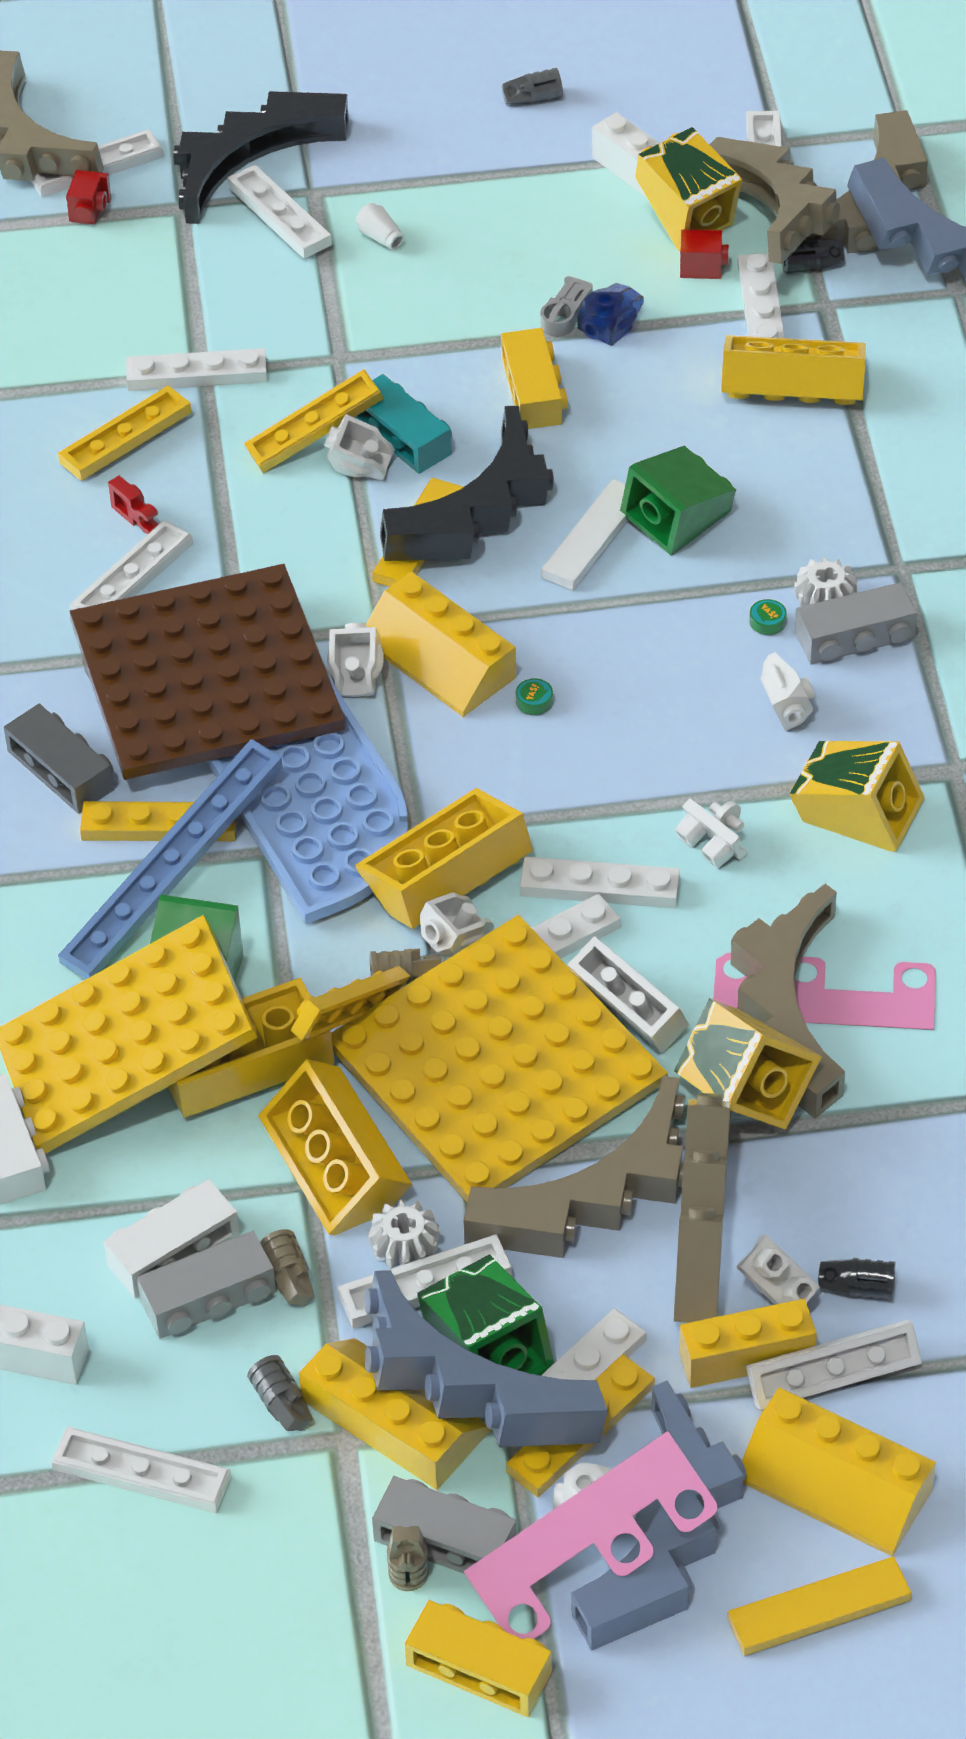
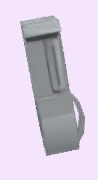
M571 276L564 278V285L556 297H551L541 308L540 325L544 333L559 337L573 331L575 324L593 299L592 283ZM557 316H564L567 318L563 321H555Z

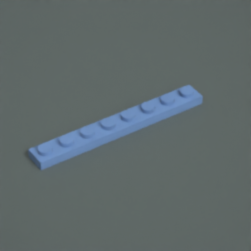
M251 739L58 954L60 964L84 979H88L100 972L155 911L160 894H170L283 766L282 757Z

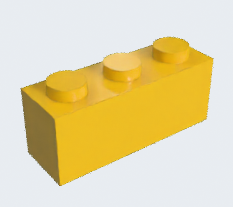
M542 327L501 333L502 362L514 406H519L522 420H527L528 429L561 425L562 410L568 409L565 388L559 389L558 386L561 385L559 365L552 364L554 362L552 341H546Z
M804 1298L680 1324L679 1354L689 1386L694 1388L748 1376L746 1365L816 1346L817 1333Z
M428 1600L404 1643L406 1666L528 1718L552 1674V1651L548 1650L541 1642L532 1638H519L506 1632L500 1625L492 1621L481 1622L469 1617L458 1607L451 1604L441 1605Z

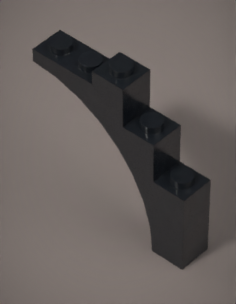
M269 91L267 105H261L260 112L226 111L224 124L218 125L217 133L182 132L180 145L174 146L173 158L174 165L180 166V176L183 179V187H185V189L179 190L178 202L179 209L185 210L186 224H199L204 208L215 190L228 177L248 163L272 152L296 145L326 141H346L349 123L348 95L341 93Z
M519 406L504 407L501 426L502 445L493 462L479 477L460 490L440 499L410 507L383 509L379 536L384 561L471 559L473 544H478L479 533L508 532L510 517L516 516L517 506L545 505L547 491L553 490L552 469H547L544 454L534 455L532 444L527 445L528 423L527 420H522Z

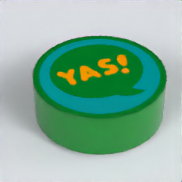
M763 599L751 606L749 623L754 631L764 635H773L782 631L786 626L787 611L782 603L772 599Z
M538 678L522 681L516 688V705L519 710L526 714L539 715L547 712L553 705V689L545 680Z

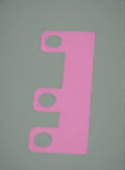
M725 953L716 959L713 1000L737 1008L738 988L747 977L734 979L724 973V964L731 960V953ZM802 957L800 963H810L817 969L816 978L810 982H800L794 979L797 1004L805 1023L934 1030L935 968L931 964L912 962L896 964L894 967L893 993L824 989L825 962L817 957ZM908 969H920L927 975V982L920 988H910L902 982V974Z
M667 1431L463 1572L498 1625L506 1632L519 1638L535 1639L550 1627L551 1620L530 1588L531 1585L592 1543L595 1544L616 1575L626 1576L647 1562L653 1555V1547L633 1518L634 1514L658 1499L675 1526L682 1532H690L716 1513L717 1503ZM684 1490H695L704 1500L702 1513L694 1519L681 1517L675 1509L676 1497ZM620 1534H631L639 1541L640 1553L630 1563L619 1562L612 1555L611 1544ZM519 1604L531 1606L536 1611L538 1617L536 1627L526 1634L515 1632L510 1627L508 1620L510 1611Z

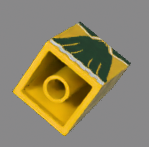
M693 127L681 133H674L667 140L655 146H649L639 153L635 178L679 251L681 247V229L723 230L733 225L742 178Z
M819 741L790 792L791 800L803 822L888 851H897L925 799L899 741Z
M709 998L674 1072L703 1093L722 1095V1101L731 1102L730 1111L786 1130L822 1056L747 1013Z

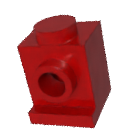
M75 171L66 194L69 222L96 224L100 211L104 212L106 204L111 202L108 173Z

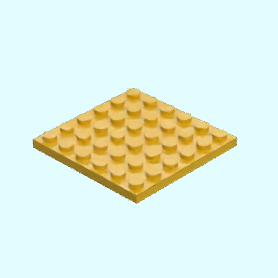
M519 914L372 1006L359 1019L344 1024L331 1032L333 1053L466 1202H468L471 1186L487 1188L509 1187L659 1088L662 1077H668V1072L591 990L571 972L569 967Z

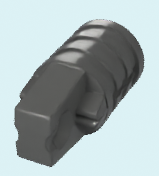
M557 67L550 70H542L541 72H533L532 74H524L501 85L505 104L535 103L536 101H544L554 97H563L562 81Z
M270 1355L256 1362L248 1371L247 1377L259 1394L268 1412L276 1421L281 1423L286 1431L305 1430L313 1418L302 1397L301 1389L296 1384L293 1376L290 1375L282 1358L278 1355Z

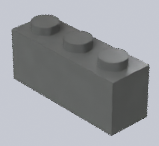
M40 703L3 726L7 751L78 814L82 812L83 801H99L114 791L112 778L114 769L110 760L104 754H97L89 747L81 734H74L65 726L58 714L55 712L50 713Z

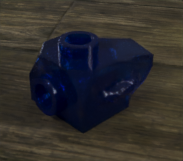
M619 283L597 289L584 299L577 316V329L583 331L591 339H598L613 346L632 329L633 322L636 320L637 314L643 305L644 296L630 286Z

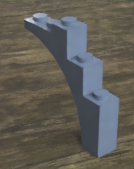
M885 157L854 165L847 187L879 250L891 247L901 248L911 243L927 275L937 272L947 273L958 267L966 282V227L935 212L918 199L896 176Z
M391 1270L374 1271L372 1287L367 1288L364 1295L365 1311L367 1314H372L374 1320L372 1346H367L365 1350V1367L368 1373H373L377 1390L425 1389L426 1399L433 1402L438 1419L485 1417L486 1426L488 1429H493L498 1447L600 1443L608 1410L597 1380H568L529 1374L496 1364L467 1351L440 1334L415 1311L402 1294Z
M668 1380L652 1386L651 1410L662 1435L667 1431L670 1433L715 1499L717 1509L742 1499L743 1480L746 1479L747 1475L740 1457L737 1454L731 1455L723 1441L710 1446L709 1439L703 1428H695L691 1421V1413L686 1399L681 1393L675 1394ZM684 1490L676 1497L675 1509L681 1517L694 1519L702 1513L704 1500L697 1491ZM660 1505L649 1529L645 1533L653 1547V1555L647 1562L626 1576H618L610 1569L601 1577L571 1592L572 1617L591 1651L688 1609L689 1590L692 1589V1582L685 1566L715 1554L716 1534L720 1533L715 1515L692 1531L682 1532L675 1526L663 1506ZM639 1541L629 1554L619 1562L630 1563L638 1557L640 1553Z

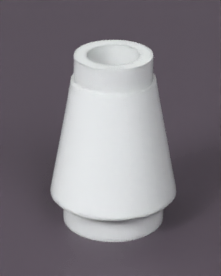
M369 203L359 211L356 217V224L359 225L360 232L388 247L390 250L397 249L403 243L405 235L382 205Z

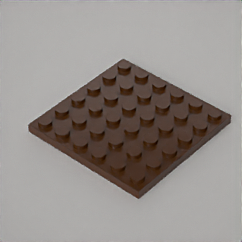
M285 563L69 610L70 621L124 780L237 755L251 739L267 748L345 730V718Z

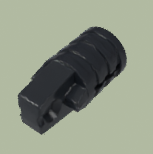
M823 239L804 240L782 263L783 271L790 273L792 271L800 272L801 270H819L820 268L842 263L845 261L843 242L841 240Z
M859 1258L821 1261L818 1285L820 1288L850 1296L857 1295L867 1298L874 1297L893 1300L896 1261L884 1262L883 1260L872 1261L871 1259L861 1260ZM859 1277L887 1279V1281H884V1280H873V1279H861V1278H859Z

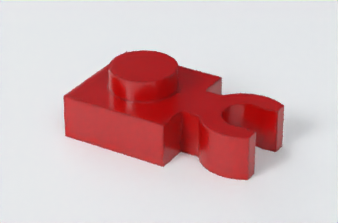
M120 475L108 481L112 509L133 526L138 524L146 534H149L159 525L153 519V517L158 515L157 509L149 503H144V496L135 484L131 485Z

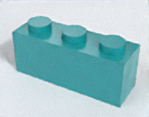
M381 374L372 380L384 399L354 418L378 428L382 437L392 444L395 449L394 454L418 474L452 455V431L444 420H439L428 411L422 402L416 401L405 392L399 383H394L386 375Z

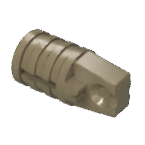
M420 948L404 949V951L393 950L392 952L381 951L379 953L370 951L371 976L377 971L381 970L384 972L400 966L410 975L406 985L442 963L439 955L420 956Z
M288 1229L274 1231L265 1236L260 1243L274 1268L276 1287L283 1294L287 1303L306 1306L315 1295L308 1274L309 1268L293 1231Z
M419 1526L392 1527L387 1547L388 1574L392 1585L402 1591L417 1590L428 1579L427 1546ZM405 1572L410 1573V1582H406Z

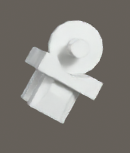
M691 798L685 802L682 807L686 816L675 829L678 837L692 848L705 834L711 838L702 848L701 852L716 868L721 867L732 856L741 861L748 852L740 845V836L731 830L732 828L736 832H740L744 827V823L739 820L741 807L734 801H729L723 806L714 802L709 807V811L715 815L713 816Z
M762 1235L752 1251L736 1266L755 1285V1288L774 1304L804 1298L807 1303L820 1287L767 1235Z

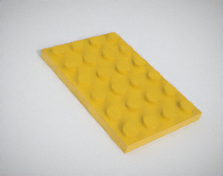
M202 915L0 1026V1051L13 1087H19L25 1106L21 1109L24 1118L31 1117L36 1131V1135L32 1137L35 1148H43L46 1154L258 1037L212 927L206 917Z

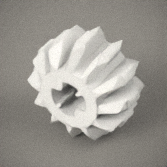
M824 556L819 563L810 559L807 567H800L794 586V593L796 594V599L799 600L800 607L855 594L857 593L858 583L856 576L853 575L851 566H842L840 558L834 562H829Z
M401 1198L398 1207L393 1208L385 1203L382 1214H373V1219L371 1220L372 1228L368 1232L369 1244L373 1248L376 1260H386V1265H388L389 1269H392L397 1264L404 1265L435 1255L438 1239H440V1227L435 1223V1216L432 1210L422 1211L419 1201L409 1207L406 1206Z

